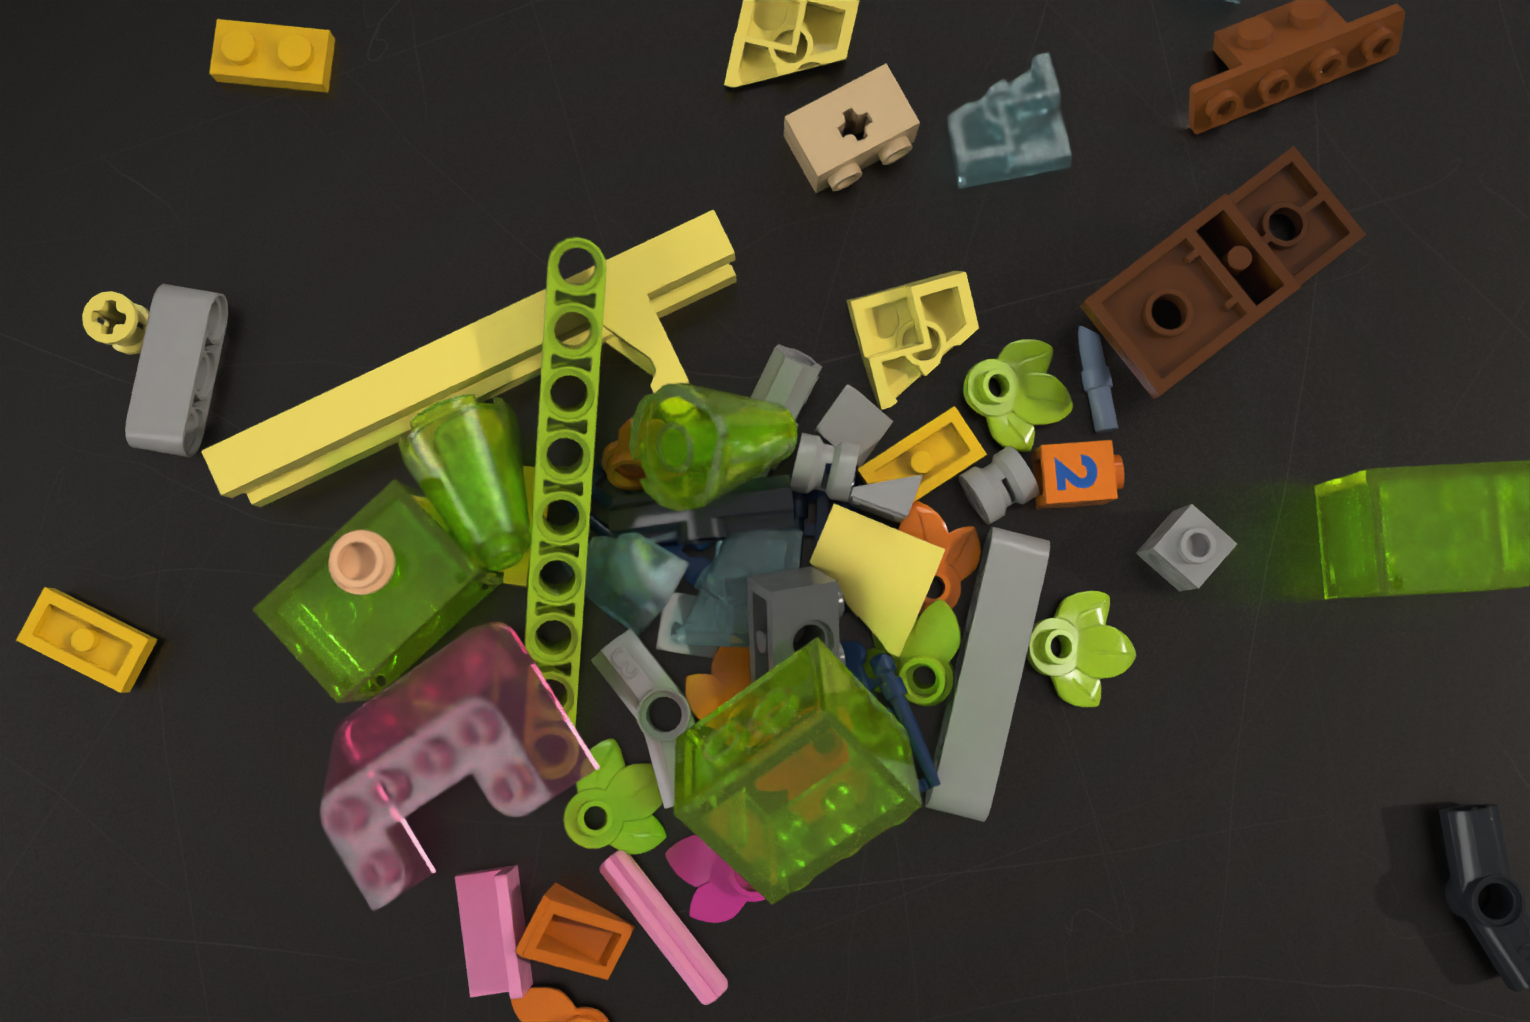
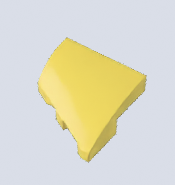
M743 0L724 86L736 88L846 60L859 0Z
M952 271L846 300L866 373L878 408L881 410L892 407L897 402L895 398L921 375H928L940 364L944 354L953 346L961 345L979 329L967 274L963 271Z
M834 504L809 563L838 581V586L842 591L846 606L877 637L887 653L899 657L929 591L945 549Z

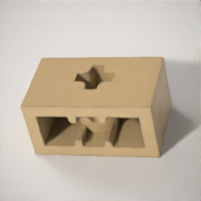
M886 63L785 116L784 138L815 193L831 187L833 191H838L857 181L863 174L861 170L879 160H881L883 165H887L899 160L910 152L913 148L911 143L915 141L920 122ZM849 128L853 134H859L864 131L863 140L857 141L853 134L843 137L844 129Z

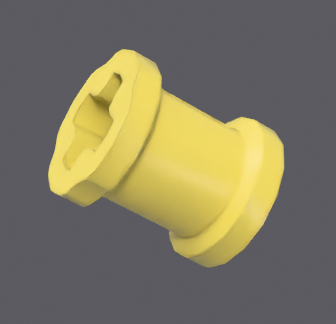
M113 291L101 292L92 297L85 305L82 314L83 326L87 334L100 343L112 345L118 352L128 355L141 353L149 311L142 305L133 303L123 294ZM97 319L104 320V325L100 324ZM138 322L143 325V329L137 327Z

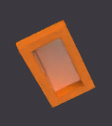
M555 882L542 897L515 952L527 959L608 980L635 926L628 920Z

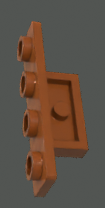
M1294 0L1214 32L1213 51L1230 70L1191 86L1188 126L1195 134L1202 133L1396 55L1399 51L1405 10L1398 4H1394L1347 23L1326 0Z

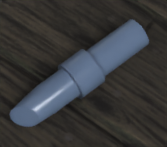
M1079 325V352L1083 367L1081 377L1084 392L1088 393L1095 433L1117 430L1118 424L1110 389L1113 387L1110 368L1105 363L1100 336L1092 330Z

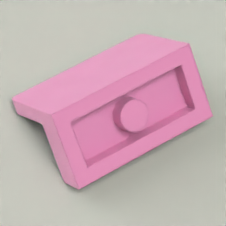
M518 865L459 873L455 876L470 997L509 992L510 999L523 998L532 986L533 979L530 959L521 957L515 952L526 930Z

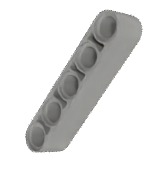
M993 526L989 529L955 665L954 686L948 695L933 759V765L941 785L926 791L925 808L981 822L986 821L1048 564L1050 553L1049 540Z

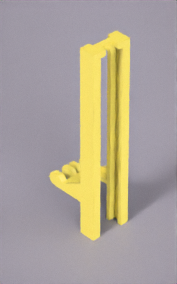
M714 210L605 260L606 284L601 346L604 344L609 345L653 376L651 389L662 415L666 416L665 421L669 422L668 424L674 422L693 423L694 420H697L696 414H698V410L695 409L697 406L694 394L691 392L692 386H689V380L659 318L737 282L732 265H729L730 262L735 261V252ZM594 266L565 280L574 284L582 283L593 274ZM546 289L202 450L201 452L220 494L228 498H234L245 493L251 505L263 507L415 435L416 431L429 420L453 417L541 375ZM578 312L563 314L556 321L554 327L557 339L567 345L582 343L590 332L588 318Z

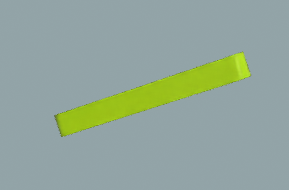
M580 237L565 238L558 242L551 250L547 264L518 757L521 769L531 779L544 783L556 781L563 777L571 768L574 756L606 284V261L603 253L593 242ZM579 247L586 249L593 257L594 270L588 280L574 284L567 282L561 277L558 263L565 251L570 248ZM567 312L581 313L590 322L588 337L578 345L563 344L554 333L556 321ZM562 376H576L586 385L584 398L574 406L560 405L554 401L550 394L553 383ZM559 438H570L580 444L582 453L576 463L562 467L550 461L547 456L548 447ZM554 500H568L577 507V516L572 522L567 525L557 526L546 520L543 515L544 509ZM554 560L565 561L572 566L574 570L573 575L562 584L548 583L540 575V570L545 564ZM550 620L561 621L570 629L566 637L557 642L543 640L536 631L541 624ZM547 679L557 680L565 686L563 693L553 699L539 697L535 694L533 688L537 683ZM545 737L555 739L561 744V747L551 755H540L530 748L534 741Z

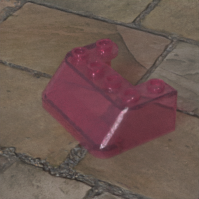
M490 621L467 630L338 723L333 736L320 817L325 832L374 912L436 872L404 817L472 773L486 797L498 811L508 816L519 817L530 813L597 770L599 766L516 632L502 622Z

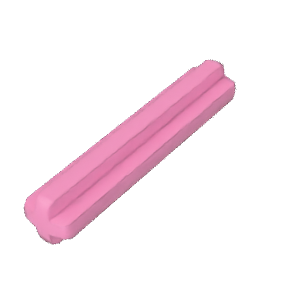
M622 850L615 851L602 862L599 867L600 873L698 1000L704 1005L714 1002L728 988L727 979L632 856Z

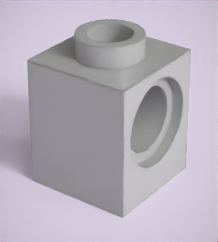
M1193 504L1173 510L1136 554L1180 592L1198 589L1237 543Z

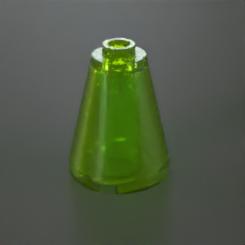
M687 383L663 385L654 394H647L639 402L631 421L629 448L632 460H641L647 477L639 479L644 490L660 506L678 512L704 507L787 459L794 451L797 443L796 422L791 412L784 405Z
M474 394L460 395L437 402L418 413L410 421L412 432L406 441L401 435L398 445L403 463L471 561L477 566L488 567L491 570L508 569L521 561L523 554L531 545L520 430L515 412L502 398L494 396L492 398L495 404L477 403Z

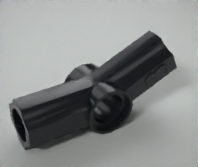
M774 475L760 478L750 477L733 481H725L724 477L719 476L683 479L673 482L670 489L613 498L612 507L608 511L610 533L614 536L618 548L625 549L657 546L662 543L675 541L678 544L711 543L732 538L731 534L794 528L795 526L793 496L789 475Z
M1490 803L1463 804L1439 810L1451 874L1445 886V898L1449 908L1456 915L1466 920L1507 988L1515 992L1530 988V916L1526 911V898L1522 888L1515 880L1511 879L1498 805ZM1486 885H1489L1491 900L1485 909L1480 910L1478 896L1480 891Z

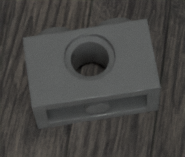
M813 566L747 576L751 689L774 708L841 696L840 674L845 670V654L839 642V618L842 617L844 612V598L838 586V581ZM805 626L802 638L793 644L796 633Z

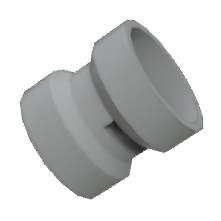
M802 432L790 483L792 491L807 494L814 489L825 492L831 500L847 503L855 475L860 445L841 442L833 446L823 443L820 436ZM826 463L831 464L829 474L824 473Z
M1010 445L993 455L991 464L986 467L974 466L958 476L967 499L987 525L1003 517L1006 513V508L1013 503L1024 504L1040 494L1038 484L1030 468L1021 455Z

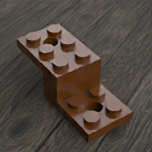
M1293 146L1229 196L1225 193L1084 300L1080 307L1151 397L1156 399L1301 288L1303 283L1366 236V233ZM1282 214L1293 222L1295 227L1293 240L1283 241L1272 235L1269 229L1271 215ZM1169 300L1179 308L1181 322L1178 328L1168 330L1161 328L1155 323L1151 314L1154 301Z

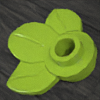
M1025 339L1007 344L997 359H986L975 364L968 371L964 381L963 392L965 400L974 411L986 416L991 436L1004 448L1010 445L1017 452L1026 453L1031 451L1035 436L1034 425H1047L1058 422L1065 418L1073 409V403L1067 388L1056 377L1046 374L1052 360L1053 348L1043 341ZM991 377L995 378L999 384V397L994 396L989 390L988 383Z
M1100 591L1079 592L1064 598L1053 618L1042 619L1033 625L1026 655L1027 660L1037 672L1050 676L1058 696L1073 706H1099L1101 699L1100 679L1111 678L1124 673L1136 658V651L1129 638L1117 628L1106 625L1110 597ZM1055 636L1059 638L1061 643V652L1058 657H1055L1051 651V641Z
M942 599L931 603L922 612L920 617L919 615L917 616L900 656L891 655L896 665L894 673L896 677L901 676L907 689L906 699L918 706L928 707L939 704L946 699L954 686L955 673L950 661L960 647L961 630L953 610ZM873 633L872 638L875 647L866 650L867 657L863 666L869 679L877 678L869 663L871 658L880 653H887L882 647L883 644ZM926 666L932 669L936 676L935 683L927 685L920 682L916 674L917 668ZM878 686L875 689V691L882 693L880 687Z
M613 738L601 741L592 747L576 768L575 783L577 794L570 799L564 810L563 824L568 837L578 846L587 849H598L611 845L615 849L622 850L630 855L642 854L654 849L665 840L666 833L660 822L652 815L663 803L653 764H632L626 767L621 749ZM590 807H597L604 814V823L598 830H591L585 825L584 814Z

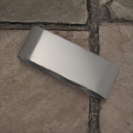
M161 284L157 288L149 311L126 418V439L131 447L184 457H193L197 453L204 435L227 326L228 304L224 294L169 284Z

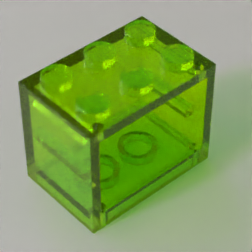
M1530 460L1368 468L1315 485L1325 600L1497 591L1530 587Z
M394 479L252 610L337 703L374 700L503 581V576L443 511L432 502L428 495ZM356 530H367L381 535L391 545L395 555V569L390 581L379 591L368 595H357L344 591L334 582L329 571L328 561L332 547L343 535ZM483 583L490 585L486 590L481 588ZM380 675L386 679V683L382 687L377 684V678Z
M818 637L675 738L674 815L772 905L791 892L803 889L815 876L841 859L853 856L865 843L891 826L903 823L915 810L923 806L907 730Z

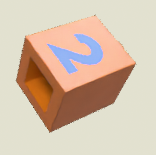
M1112 440L1041 445L1031 453L1033 476L1040 492L1035 497L1036 510L1105 505L1118 499L1117 490L1122 489L1124 486L1123 461L1119 454L1114 455Z

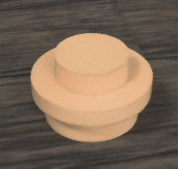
M367 530L349 532L338 539L331 549L328 561L330 575L334 582L346 592L357 595L375 593L390 581L394 573V551L388 541L377 533Z

